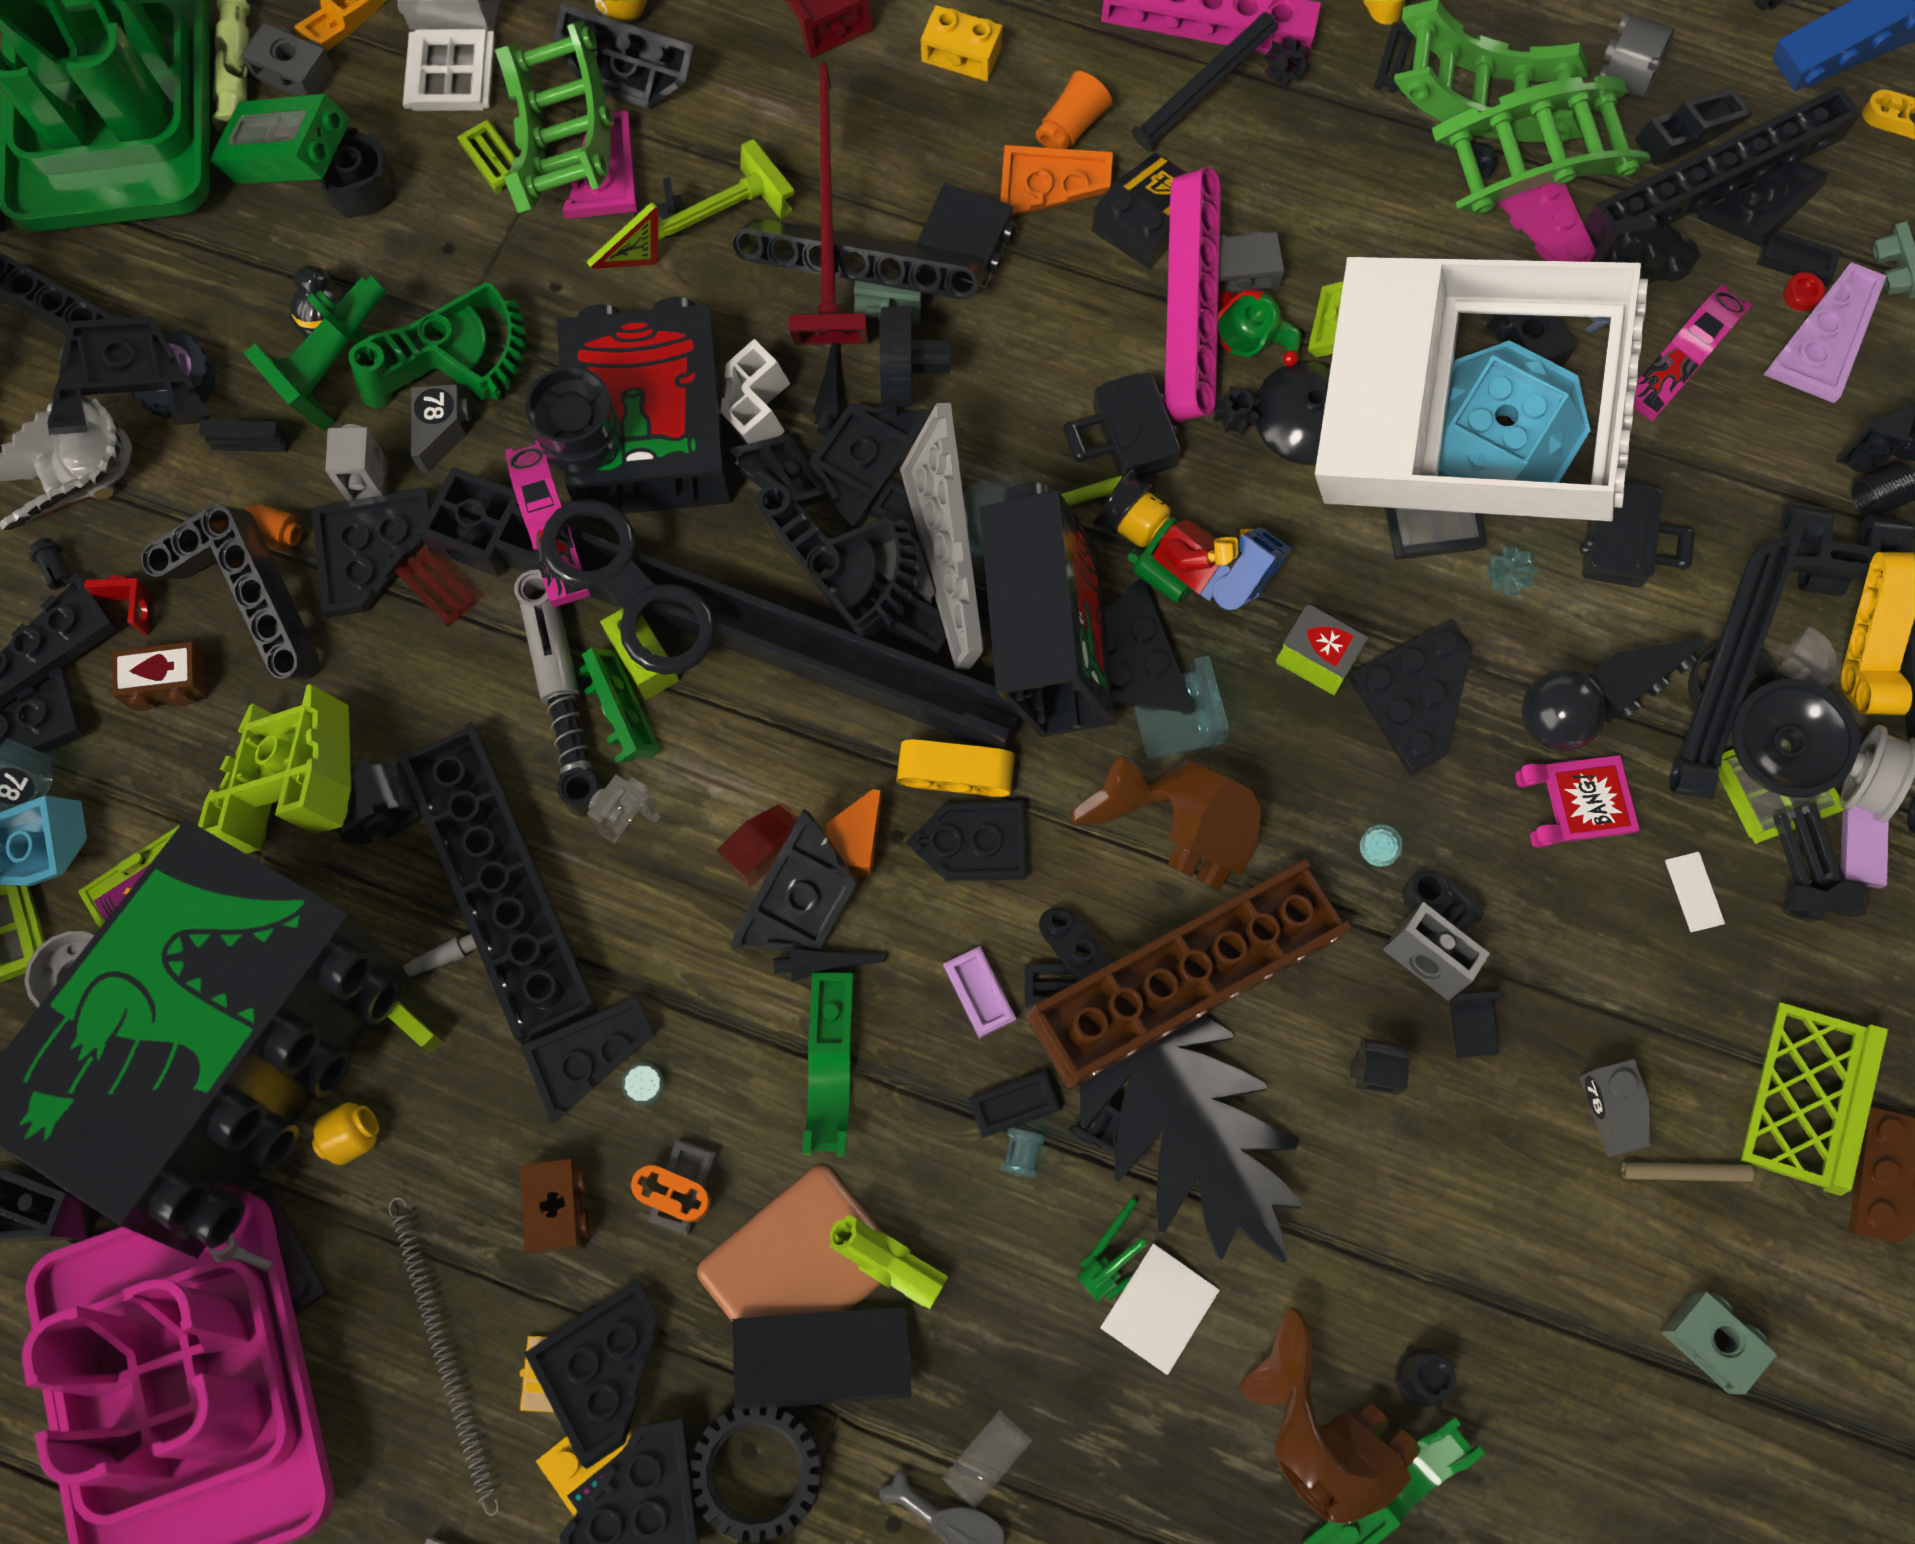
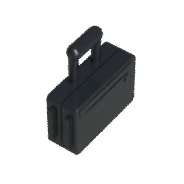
M1136 373L1103 383L1102 386H1098L1094 391L1093 409L1096 415L1065 423L1063 431L1075 461L1084 462L1085 460L1110 453L1118 476L1121 475L1123 477L1125 473L1132 469L1136 473L1137 479L1173 469L1177 466L1181 452L1177 440L1179 430L1177 426L1172 425L1164 406L1166 396L1161 392L1159 393L1151 373L1140 375ZM1099 424L1106 444L1086 450L1079 429Z
M1625 480L1622 508L1614 507L1613 521H1587L1586 538L1579 547L1580 553L1583 554L1581 575L1585 579L1640 588L1654 574L1655 564L1686 570L1691 566L1694 530L1690 527L1660 523L1663 492L1659 488L1650 487L1651 485ZM1658 533L1678 536L1676 558L1656 554Z

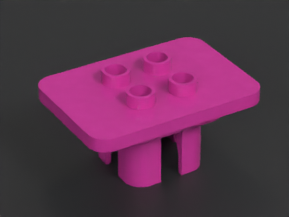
M247 1191L240 1200L245 1203L244 1217L232 1235L240 1248L272 1261L273 1265L269 1272L233 1259L218 1262L213 1259L208 1247L205 1248L197 1259L124 1227L50 1252L42 1257L32 1268L26 1282V1299L32 1330L24 1343L22 1363L26 1387L43 1390L49 1430L35 1434L38 1457L44 1472L52 1480L59 1483L69 1544H289L312 1535L329 1518L334 1505L333 1483L283 1260L276 1237L272 1212L267 1203L260 1197ZM222 1244L213 1249L221 1251L227 1248L228 1245Z

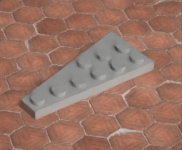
M936 403L902 464L900 471L929 576L935 591V598L955 670H969L983 652L984 639L979 622L967 530L968 517L964 507L951 403Z

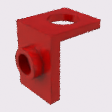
M111 575L108 579L85 580L84 588L100 602L129 601L128 623L141 635H149L153 593L139 579L123 575ZM139 602H140L141 610H142L141 620H140L139 614H138V604H139Z

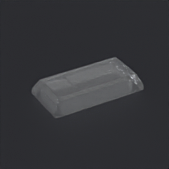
M999 1410L941 1479L971 1508L975 1509L1032 1440Z

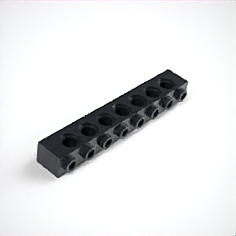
M1839 86L1596 204L1584 225L1597 250L1613 221L1652 215L1657 219L1659 226L1669 225L1698 211L1699 207L1709 202L1714 203L1725 198L1727 193L1737 188L1741 190L1757 182L1759 177L1794 159L1800 161L1843 140L1862 113L1844 89Z

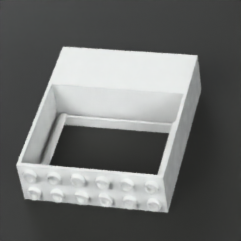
M1347 257L1315 477L1324 504L1613 521L1614 507L1622 508L1625 473L1628 464L1629 439L1634 412V396L1636 395L1642 329L1646 311L1648 279H1640L1641 263ZM1460 313L1611 318L1591 485L1438 476Z

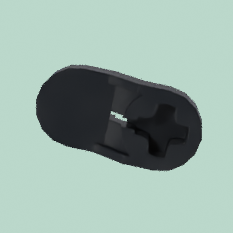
M1845 880L1834 882L1825 891L1806 886L1788 887L1783 912L1790 917L1806 922L1818 921L1827 912L1849 917H1861L1866 914L1870 891L1864 886Z

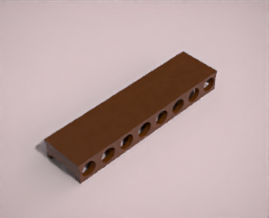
M1308 860L1301 861L1036 1004L1025 1018L1067 1089L1075 1088L1340 940L1351 929L1348 921L1344 923L1341 921L1308 870L1311 866Z

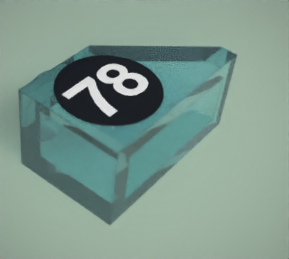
M8 738L5 739L0 748V812L32 801L37 794L46 796L55 778V775L48 773L54 760L53 757Z

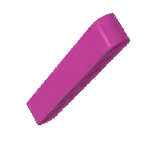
M1209 166L1177 176L1171 183L1165 408L1168 416L1174 422L1208 416L1213 413L1216 403L1221 186L1216 171Z

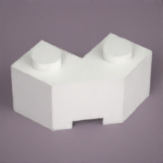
M753 339L726 363L724 376L727 380L725 398H722L720 409L721 414L733 432L746 445L778 437L785 432L767 404L790 385L778 362Z

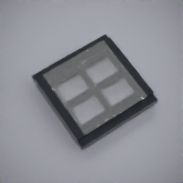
M1384 507L1395 560L1475 551L1487 546L1480 513Z

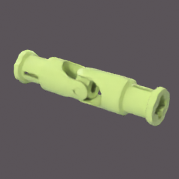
M217 0L216 7L220 12V19L215 27L216 57L213 99L216 102V113L212 116V125L221 133L224 132L237 103L247 101V66L241 57L242 52L249 44V30L246 27V17L249 15L250 5L246 0Z

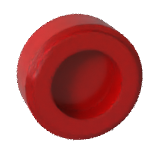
M1807 272L1794 275L1783 289V298L1787 305L1801 312L1814 309L1825 295V286L1820 278Z

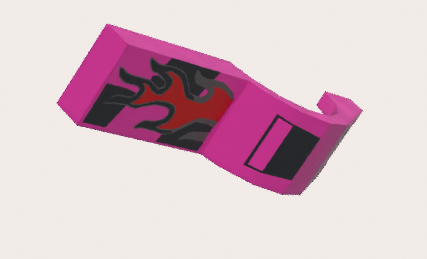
M1724 284L1713 292L1699 307L1672 342L1637 381L1633 408L1652 422L1694 375L1736 323H1739L1753 306L1748 301L1743 302L1727 290L1728 287Z
M538 440L535 441V445L515 451L512 448L506 449L505 454L514 492L530 535L552 608L591 596L589 589L567 585L554 576L542 559L540 538L545 522L562 505L553 481L549 460L544 455ZM567 524L559 534L557 551L565 563L574 569L583 571L570 526Z

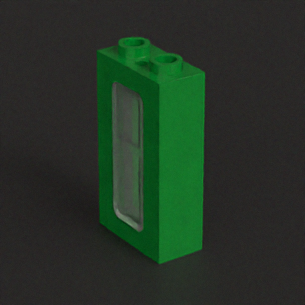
M326 94L241 101L237 103L209 162L235 184L323 179L351 118Z

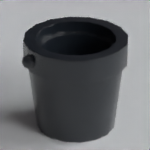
M1407 1347L1406 1353L1399 1359L1395 1367V1382L1398 1391L1409 1402L1419 1406L1430 1407L1436 1405L1441 1407L1443 1405L1442 1401L1453 1392L1456 1386V1373L1451 1363L1435 1350Z

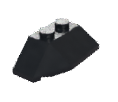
M561 3L553 41L556 42L571 37L567 25L584 20L586 27L591 28L596 39L597 48L593 50L605 95L651 109L687 83L696 48L695 45ZM576 52L564 55L577 79H581L582 74Z

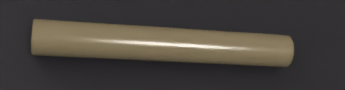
M1623 1162L1621 1165L1623 1179L1752 1182L1754 1178L1753 1167L1750 1164Z

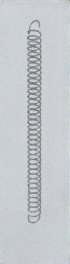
M394 1198L389 1203V1213L392 1218H398L393 1222V1225L399 1226L395 1230V1233H403L398 1237L397 1240L405 1241L400 1245V1248L407 1249L402 1253V1255L410 1256L405 1260L406 1264H412L407 1268V1271L414 1272L410 1275L409 1278L418 1279L415 1282H413L412 1286L420 1287L414 1292V1294L416 1295H422L416 1301L419 1303L425 1302L419 1307V1310H427L422 1314L421 1317L430 1318L424 1323L425 1326H432L426 1331V1333H436L429 1338V1341H438L431 1347V1349L434 1350L440 1349L433 1356L443 1357L436 1362V1365H445L442 1368H440L438 1372L447 1373L441 1378V1381L452 1380L445 1384L443 1388H454L446 1394V1397L457 1396L450 1400L448 1404H459L451 1410V1413L462 1412L455 1416L453 1420H464L456 1426V1429L467 1428L461 1433H459L458 1437L470 1436L461 1442V1445L472 1444L471 1446L467 1447L463 1451V1453L475 1452L469 1457H467L466 1461L478 1460L475 1463L471 1464L468 1467V1469L472 1470L481 1468L471 1475L472 1478L484 1476L476 1482H474L473 1485L479 1486L487 1484L482 1488L478 1489L476 1491V1494L490 1492L481 1497L478 1500V1502L482 1503L487 1515L494 1516L498 1511V1503L496 1499L494 1500L497 1506L496 1511L492 1514L486 1511L482 1499L494 1493L496 1489L481 1491L482 1489L491 1485L494 1481L491 1480L478 1483L486 1477L490 1476L491 1473L488 1472L475 1475L483 1469L487 1468L488 1464L472 1467L475 1464L484 1460L486 1457L482 1456L470 1459L474 1455L483 1451V1448L467 1451L473 1446L479 1444L481 1440L464 1443L472 1437L476 1436L478 1432L461 1435L464 1432L475 1427L476 1424L459 1427L463 1423L471 1420L473 1416L456 1419L464 1413L470 1411L471 1408L454 1411L458 1407L467 1403L468 1400L451 1403L457 1398L465 1395L466 1392L449 1395L453 1391L462 1387L463 1384L446 1387L452 1382L460 1379L461 1376L444 1379L448 1375L456 1372L458 1368L441 1371L444 1368L456 1362V1360H452L444 1363H439L443 1359L453 1355V1352L437 1355L439 1352L449 1348L451 1345L449 1344L445 1346L434 1347L442 1341L448 1339V1337L431 1340L433 1337L446 1331V1329L428 1332L434 1327L442 1324L444 1321L426 1324L430 1320L440 1316L441 1313L430 1316H424L425 1314L438 1308L439 1306L436 1305L433 1307L422 1308L424 1305L436 1300V1298L419 1301V1299L432 1293L434 1290L416 1293L420 1289L430 1285L431 1282L420 1285H414L415 1283L428 1277L429 1275L427 1274L424 1276L412 1277L413 1275L426 1269L427 1267L409 1270L414 1265L424 1261V1259L413 1262H407L409 1259L421 1254L422 1252L420 1251L412 1254H405L407 1251L419 1246V1244L402 1247L405 1243L417 1238V1236L406 1239H399L403 1235L411 1231H414L415 1229L413 1228L406 1231H397L405 1225L412 1223V1221L401 1224H395V1222L406 1216H409L410 1214L408 1213L401 1216H392L390 1206L393 1201L401 1200L404 1203V1207H406V1203L402 1198Z

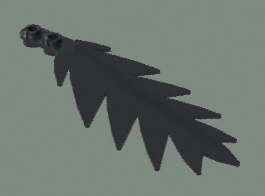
M1055 907L1048 909L1041 915L1039 920L1041 935L1078 982L1114 963L1071 910ZM1053 923H1062L1065 926L1057 927ZM1077 952H1085L1089 955L1086 957L1079 956ZM1204 1015L1079 1085L1081 1127L1087 1128L1128 1080L1121 1106L1115 1148L1114 1179L1116 1181L1122 1180L1149 1145L1163 1131L1158 1158L1156 1193L1157 1222L1160 1234L1166 1232L1199 1177L1205 1227L1218 1260L1224 1259L1236 1229H1239L1257 1247L1281 1263L1286 1262L1287 1254L1281 1228L1272 1206L1300 1209L1302 1201L1279 1177L1243 1151L1296 1150L1297 1142L1271 1125L1237 1108L1216 1101L1217 1099L1265 1091L1267 1088L1265 1082L1207 1055L1183 1049L1185 1047L1232 1040L1233 1033Z

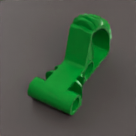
M483 283L408 326L376 333L358 342L349 352V363L362 402L372 408L387 406L392 401L395 390L404 385L409 386L414 379L421 378L432 369L441 370L483 401L488 398L499 401L501 397L500 390L509 391L511 387L510 380H517L519 375L518 368H522L524 363L523 355L526 353L525 340L527 336L526 329L523 328L524 318L519 311V305L516 301H504L491 283ZM489 306H493L507 327V342L497 364L484 377H479L471 370L479 363L484 354L486 330L477 313ZM435 336H442V337H443L442 339H440V340H438V341H432V340H430L432 337H435Z

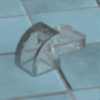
M1809 626L1792 641L1777 665L1778 672L1788 677V679L1808 680L1827 687L1836 677L1838 662L1835 650L1829 640L1819 631Z

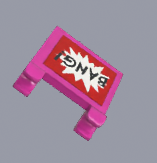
M1620 755L1546 765L1528 764L1523 766L1521 771L1515 773L1516 782L1519 787L1547 783L1557 825H1543L1530 833L1531 843L1535 848L1563 842L1632 834L1640 831Z

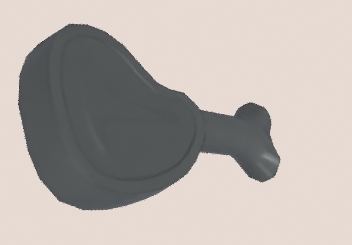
M905 1469L897 1471L893 1482L882 1486L879 1490L881 1501L884 1504L898 1503L903 1505L925 1521L931 1530L941 1538L944 1544H1004L1005 1542L1004 1529L993 1517L980 1510L965 1506L936 1507L912 1490L908 1483L907 1471Z

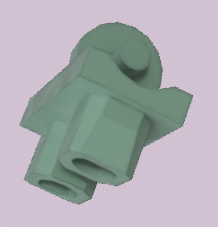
M1906 221L1895 224L1893 234L1875 240L1872 252L1877 264L1896 260L1898 268L1887 270L1883 273V275L1887 276L1884 282L1886 295L1907 292L1909 299L1915 298V243Z
M860 281L855 282L854 313H865L866 319L879 320V330L881 306H912L913 325H919L922 292Z

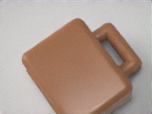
M816 1165L705 1257L698 1265L697 1277L731 1322L732 1318L851 1311L880 1286L881 1283L858 1270L857 1264L830 1248L831 1238L829 1232L836 1220H842L848 1214L861 1220L876 1232L881 1230L835 1173L826 1165Z

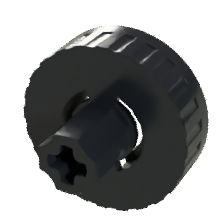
M881 306L880 387L882 407H913V373H950V340H913L912 306Z

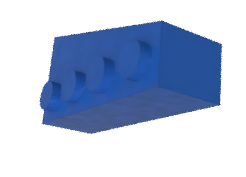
M1851 0L1778 40L1772 60L1795 92L1807 86L1813 87L1826 78L1915 41V0Z

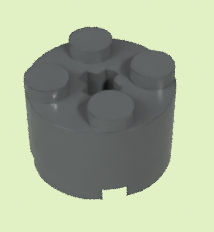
M1625 12L1617 30V34L1621 36L1617 39H1611L1604 56V60L1610 63L1609 65L1604 64L1599 76L1623 79L1628 91L1627 95L1646 99L1658 76L1663 57L1667 54L1675 28Z

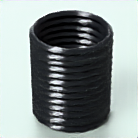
M1899 462L1857 479L1853 483L1851 490L1852 499L1857 510L1864 516H1879L1915 501L1914 469L1908 464Z

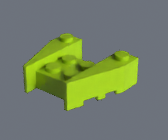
M312 684L306 686L303 702L300 706L272 714L255 704L249 705L238 729V732L242 734L240 744L234 757H225L220 770L226 772L218 791L210 789L203 805L198 826L245 854L261 850L267 836L266 826L271 806L276 801H278L276 816L314 835L343 827L348 813L347 805L351 792L349 705Z

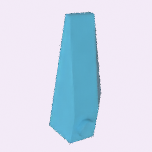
M42 796L0 812V885L32 886L65 873L87 840L81 801Z

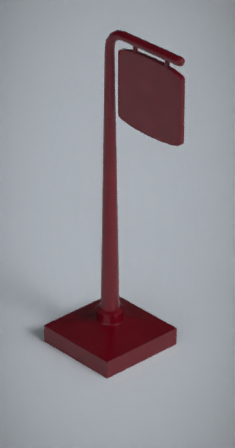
M826 62L820 64L821 304L818 305V312L789 315V332L795 346L832 345L833 343L837 345L869 344V331L865 313L840 312V304L836 303L830 156L831 110L829 90L831 89V81Z

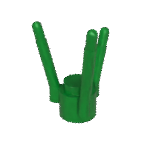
M1136 1198L1129 1200L1093 1251L1079 1263L1084 1269L1076 1277L1097 1303L1105 1296L1111 1301L1125 1289L1134 1274L1115 1283L1121 1278L1117 1270L1147 1244L1145 1238H1140L1111 1263L1105 1257L1097 1262L1137 1205L1138 1201Z

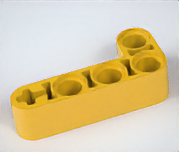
M1877 552L1872 557L1841 671L1842 691L1861 714L1906 715L1911 707V685L1900 673V667L1915 618V552Z

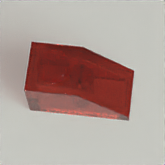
M778 804L747 820L717 851L722 861L751 888L771 869L796 820Z

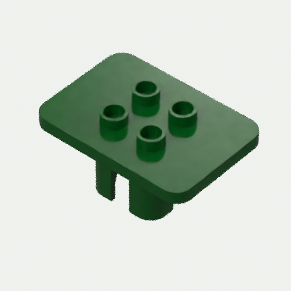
M0 0V31L2 33V53L0 51V210L17 228L23 231L38 232L182 215L199 208L207 199L210 191L209 0Z

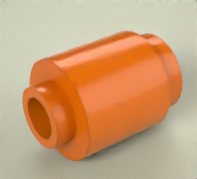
M262 504L256 506L249 505L245 508L254 517L268 547L288 551L300 541L302 527L296 515Z

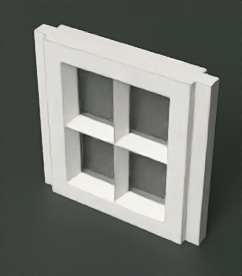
M429 29L409 32L403 96L404 108L412 109L413 111H459L490 108L495 43L494 32L486 31V29Z

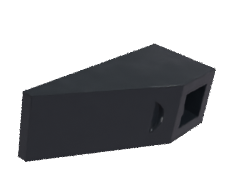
M1700 638L1616 653L1589 674L1588 677L1592 678L1604 693L1607 706L1605 722L1609 724L1619 715L1623 720L1630 717L1643 705L1638 699L1647 692L1654 697L1672 682L1667 676L1677 669L1680 674H1683L1699 660L1695 653L1706 641Z

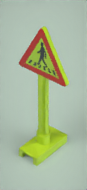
M752 139L741 145L740 170L746 177L740 179L739 184L680 211L658 223V208L653 202L650 203L597 251L587 263L591 269L655 265L658 263V241L661 238L679 232L745 199L751 200L761 195L780 219L791 215L793 209L785 199L794 195V189L756 141Z

